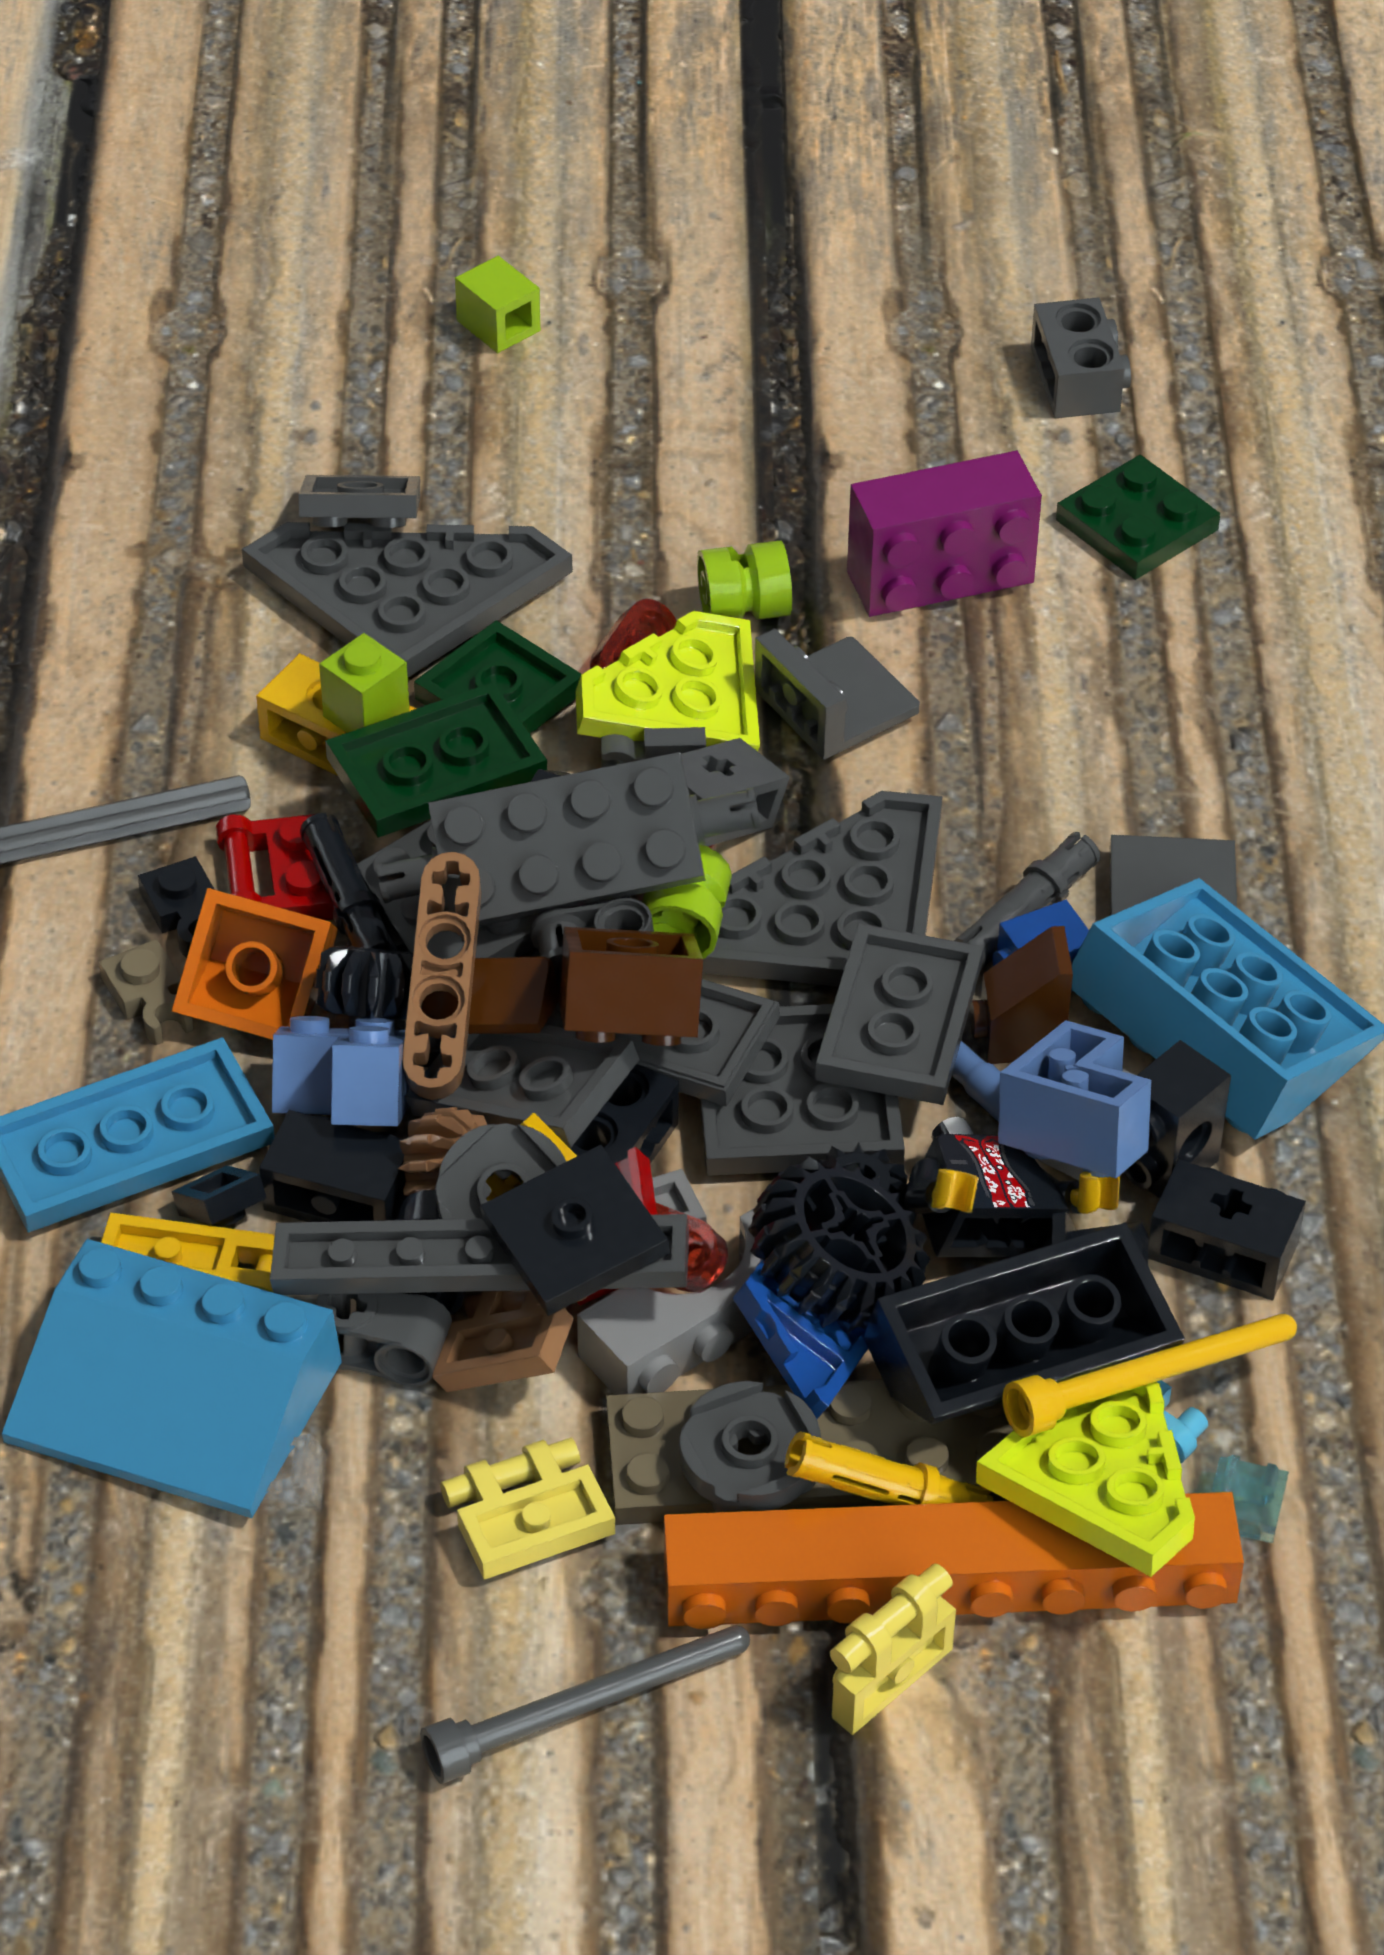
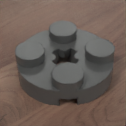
M507 1123L479 1126L458 1139L449 1149L440 1165L434 1189L440 1219H482L480 1205L488 1202L486 1198L492 1191L486 1183L490 1176L495 1174L498 1178L505 1180L514 1175L523 1184L565 1163L566 1160L558 1147L547 1136L534 1128Z
M738 1381L721 1385L702 1395L690 1409V1418L684 1425V1428L682 1427L679 1439L681 1468L692 1488L702 1497L710 1500L716 1512L776 1509L790 1503L801 1494L810 1491L816 1484L815 1481L812 1482L787 1475L788 1469L785 1468V1457L788 1446L796 1433L802 1431L821 1438L819 1424L809 1406L801 1398L786 1390L785 1397L783 1398L775 1393L764 1392L763 1383ZM748 1437L754 1445L762 1443L767 1445L762 1449L761 1453L755 1455H746L738 1452V1440Z

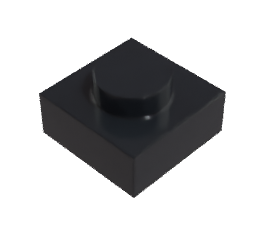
M228 1165L171 1191L179 1216L216 1227L227 1226L241 1220L246 1215V1208L267 1199L260 1174Z

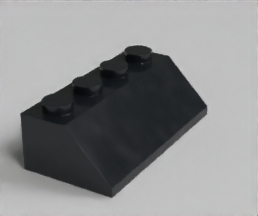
M1126 1222L878 1298L863 1336L890 1396L931 1425L1002 1403L1003 1390L1009 1382L1032 1375H1039L1044 1379L1051 1378L1058 1383L1181 1345L1185 1340Z

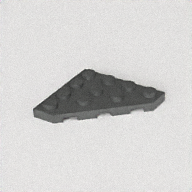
M285 522L242 549L243 566L344 644L347 645L362 633L367 634L407 662L408 677L573 572L572 554L533 526H509V534H474V525L427 524L426 533L392 532V528L374 527L371 523H347L344 526V532L310 531V522Z
M880 791L863 800L862 809L838 823L834 818H831L794 839L793 849L769 861L763 856L733 873L727 900L722 908L723 917L714 951L703 959L702 973L839 987L858 923L926 936L943 796Z

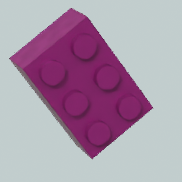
M1018 450L851 484L847 573L869 617L1034 583L1042 495Z

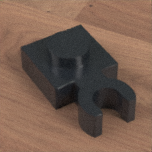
M196 856L138 875L140 894L162 934L177 929L179 949L186 958L207 888L214 889Z

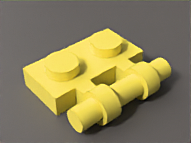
M572 1437L550 1445L544 1439L523 1446V1454L491 1465L486 1460L464 1466V1474L440 1482L441 1492L448 1508L474 1501V1504L457 1509L458 1527L484 1580L615 1534V1516L589 1465L564 1473L561 1472L562 1469L580 1463L579 1451ZM532 1480L533 1482L532 1484L506 1493L502 1492V1490L510 1488L512 1486Z
M934 1563L919 1576L912 1574L906 1576L892 1588L891 1600L873 1615L863 1613L846 1627V1637L830 1650V1657L838 1667L832 1680V1718L852 1736L953 1650L956 1609L941 1597L942 1594L952 1587L953 1582L949 1573L941 1565Z

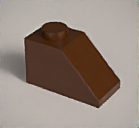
M1051 926L983 973L981 1000H972L970 1024L973 1039L983 1038L987 1063L1014 1062L1065 1020L1068 1021L1073 971L1064 926Z

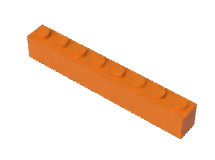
M1233 1492L1185 1494L1186 1498L1190 1497L1195 1516L1193 1539L1152 1577L1010 1501L664 1515V1567L668 1627L690 1626L696 1629H711L723 1624L747 1623L783 1626L795 1621L820 1620L852 1623L863 1613L873 1615L891 1600L892 1588L906 1576L911 1574L919 1576L934 1563L941 1565L951 1576L953 1585L941 1597L956 1609V1615L976 1614L982 1617H998L1006 1613L1037 1611L1069 1614L1078 1610L1110 1608L1134 1612L1149 1607L1182 1605L1206 1609L1220 1604L1237 1603L1244 1559Z

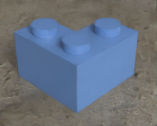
M291 1017L290 1027L280 1026L273 1034L272 1113H288L289 1110L304 1114L331 1115V1125L398 1126L409 1108L405 1095L409 1092V1085L406 1082L403 1067L405 1030H395V1020L387 1018H360L355 1020V1027L329 1028V1018Z
M1065 1020L1000 1072L998 1143L1022 1150L1026 1155L1035 1159H1052L1082 1168L1083 1171L1091 1172V1176L1117 1178L1148 1151L1151 1080L1123 1072L1124 1036Z

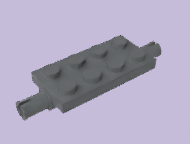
M680 752L429 802L436 847H432V854L389 863H376L377 876L382 881L379 883L382 899L384 904L391 903L393 900L420 895L421 877L424 867L435 856L447 852H457L466 855L474 861L479 869L482 892L479 926L538 915L553 908H572L706 881L700 852V845L706 844L705 838L750 828L758 829L761 828L753 788H748L747 791L697 800L696 794L689 795L682 756ZM449 874L446 883L442 884L448 912L456 913V890L458 886H462L460 875Z

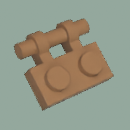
M531 1290L483 1291L482 1293L469 1295L465 1301V1311L469 1319L451 1323L432 1377L446 1392H453L554 1373L574 1318L566 1310L567 1307L547 1316Z

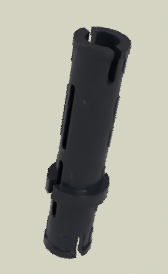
M318 813L307 818L301 825L300 836L311 854L320 879L333 903L334 910L332 916L336 928H338L340 933L348 937L353 947H372L398 951L383 923L384 908L376 894L368 890L350 847H348L338 819L333 814H330L327 819L326 813Z

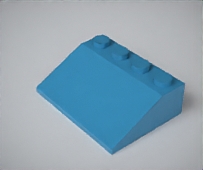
M1200 878L1094 922L1072 963L1073 979L1071 990L1082 998L1086 1007L1097 1014L1103 1015L1129 1036L1131 1043L1136 1048L1157 1059L1181 1040L1229 1073L1231 1081L1225 1118L1231 1126L1247 1133L1254 1140L1292 1121L1384 1040V1024Z
M86 1239L54 1290L1 1433L3 1442L253 1518L342 1363L333 1310Z

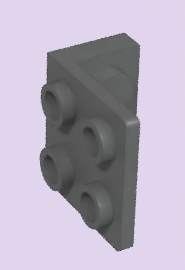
M776 629L755 638L756 692L823 760L919 713V700L854 637H846L808 656L801 648L789 643Z

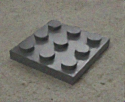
M834 1004L780 1006L778 1022L727 1107L699 1098L706 1176L785 1171L790 1165L796 1166L802 1163L808 1157L814 1160H826L831 1146L845 1154L851 1153L858 1142L865 1154L872 1155L885 1149L890 1159L889 1164H904L905 1147L898 1096L815 1081L816 1061Z

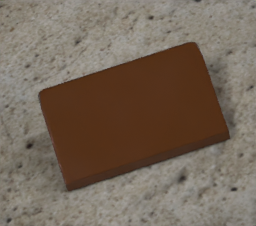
M547 957L475 958L468 1034L540 1033L559 1002L560 990L551 959ZM436 991L426 996L421 1010L429 1018L436 1020L445 1019L456 1011L459 1002L449 992Z

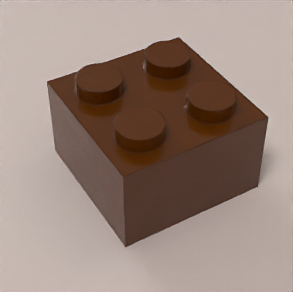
M564 927L559 1007L564 1030L576 1031L575 1038L579 1040L597 1043L614 1041L615 1033L642 1035V1042L656 1046L680 1045L682 1037L698 1038L703 957L694 934Z

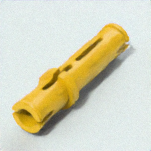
M802 1431L796 1433L792 1438L785 1457V1468L788 1469L786 1473L789 1476L799 1477L812 1482L815 1481L832 1486V1488L891 1505L993 1501V1496L989 1495L991 1493L990 1490L946 1478V1476L940 1475L937 1467L921 1462L914 1466L897 1463L881 1456L822 1440V1438Z

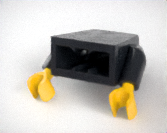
M952 1117L940 1122L932 1131V1143L924 1159L916 1162L913 1166L904 1197L905 1206L909 1211L923 1215L929 1238L937 1257H1014L1043 1248L1044 1239L1052 1238L1053 1213L1067 1211L1068 1214H1089L1097 1211L1098 1208L1116 1210L1119 1201L1120 1176L1117 1178L1091 1176V1172L1084 1171L1079 1174V1181H1058L1042 1169L1034 1158L1026 1155L1024 1151L999 1144L998 1135L973 1134L966 1120L960 1117Z

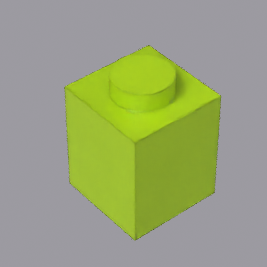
M499 255L455 277L457 321L497 354L541 331L540 288Z
M362 633L319 663L323 716L346 733L410 711L407 662L367 634Z

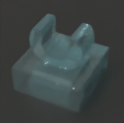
M1231 1455L1228 1458L1220 1456L1211 1493L1233 1492L1240 1536L1273 1543L1289 1472L1279 1470L1277 1465L1268 1463L1267 1466L1240 1461V1456Z

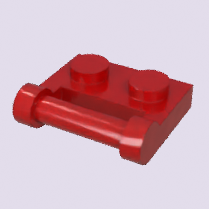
M232 814L220 819L215 828L216 839L219 848L225 852L230 894L314 918L333 920V903L320 879L311 854L300 836V828L303 822L315 814L250 821L242 815ZM268 850L274 895L261 897L255 892L250 852Z

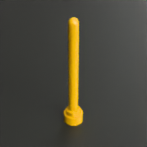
M1278 1314L1058 1383L1051 1378L1044 1379L1039 1375L1025 1377L1009 1382L1004 1387L1002 1397L1004 1412L1011 1428L1019 1436L1029 1437L1053 1429L1057 1420L1063 1418L1067 1409L1288 1341L1295 1336L1297 1324L1292 1316Z

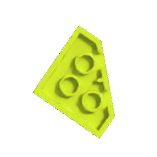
M692 611L677 619L675 627L658 637L653 633L623 650L619 660L604 669L597 665L581 674L575 691L577 734L598 738L618 734L627 736L633 741H644L645 728L705 727L706 747L741 738L756 751L760 748L750 620Z
M1157 1382L1067 1409L1063 1418L1057 1420L1055 1427L1051 1430L1029 1437H1021L1013 1430L977 1461V1484L1150 1577L1193 1539L1195 1516L1190 1497L1186 1498L1181 1481L1182 1467L1172 1430L1167 1428L1164 1416V1399L1160 1384Z

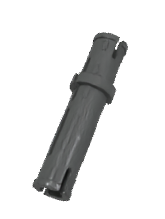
M1080 832L1071 833L1044 860L1033 861L1023 871L1024 878L954 941L984 946L981 970H983L992 960L993 953L997 951L999 923L1065 900L1069 896L1068 889L1072 884L1100 861V852L1096 844L1086 835L1081 838Z

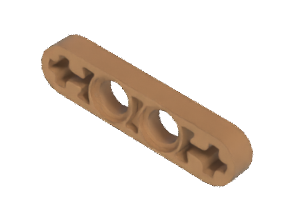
M457 852L441 853L432 858L424 867L420 886L403 1049V1067L405 1079L411 1091L422 1098L430 1100L443 1099L453 1094L461 1085L465 1068L482 892L479 869L476 864L466 855ZM449 874L460 875L462 885L458 886L456 890V913L444 912L445 900L442 884L446 883ZM441 931H451L460 935L465 943L458 955L452 958L441 959L429 952L427 949L428 942L433 935ZM436 991L451 993L459 1002L456 1011L445 1019L436 1020L429 1018L421 1010L422 1001L427 995ZM429 1037L441 1038L440 1051L444 1066H447L440 1068L437 1078L432 1079L426 1078L424 1068L419 1066L425 1065L429 1061Z

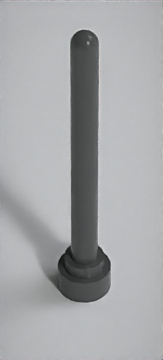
M730 1626L473 1725L467 1720L455 1723L452 1718H447L423 1727L420 1731V1737L426 1760L434 1777L440 1784L470 1774L471 1765L481 1761V1753L739 1655L748 1649L750 1635L741 1626Z

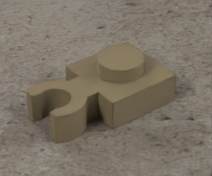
M157 939L99 961L101 979L125 1018L129 1020L143 1014L145 1035L154 1045L163 1043L160 1023L167 1020L179 1022L186 1033L194 1030L192 1017L172 1012L181 976Z

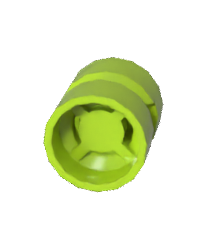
M781 540L748 544L743 554H738L732 546L698 551L697 577L701 607L704 613L743 619L746 612H751L756 619L791 615V575L787 553Z
M700 845L706 881L647 892L644 894L642 903L648 906L652 914L654 932L694 934L702 957L705 959L714 951L723 917L722 908L727 900L732 874L729 864L720 853L708 846Z

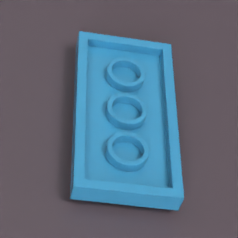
M224 1037L0 1116V1179L27 1232L30 1233L271 1145L275 1138L274 1126Z

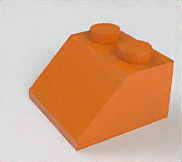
M207 888L172 1012L273 1040V1034L280 1026L290 1027L291 1017L311 1015L318 996L315 981L316 969L320 968L321 952L334 947L338 928L329 921Z

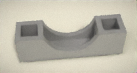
M753 1209L740 1216V1263L733 1273L722 1282L708 1289L686 1294L663 1293L649 1288H622L577 1314L578 1357L614 1395L664 1392L679 1376L702 1362H712L718 1359L729 1349L731 1344L753 1332V1329L733 1300V1296L761 1260L750 1252L755 1242L754 1237L748 1231V1227L752 1222V1216L755 1214Z

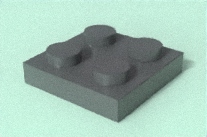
M305 475L299 492V517H312V524L320 527L347 525V518H371V525L374 527H403L406 525V518H417L420 503V476Z

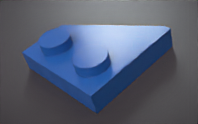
M761 1259L733 1296V1300L794 1395L801 1398L812 1410L816 1419H818L831 1404L868 1350L863 1338L866 1330L857 1327L847 1334L840 1328L837 1322H832L822 1328L817 1315L811 1311L798 1315V1303L788 1295L777 1297L779 1284L776 1280L760 1275L764 1265V1260Z

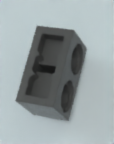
M1100 298L1034 304L1031 349L1054 418L1120 412L1123 388H1129L1131 385L1130 362L1126 354H1119L1116 322L1114 319H1107Z

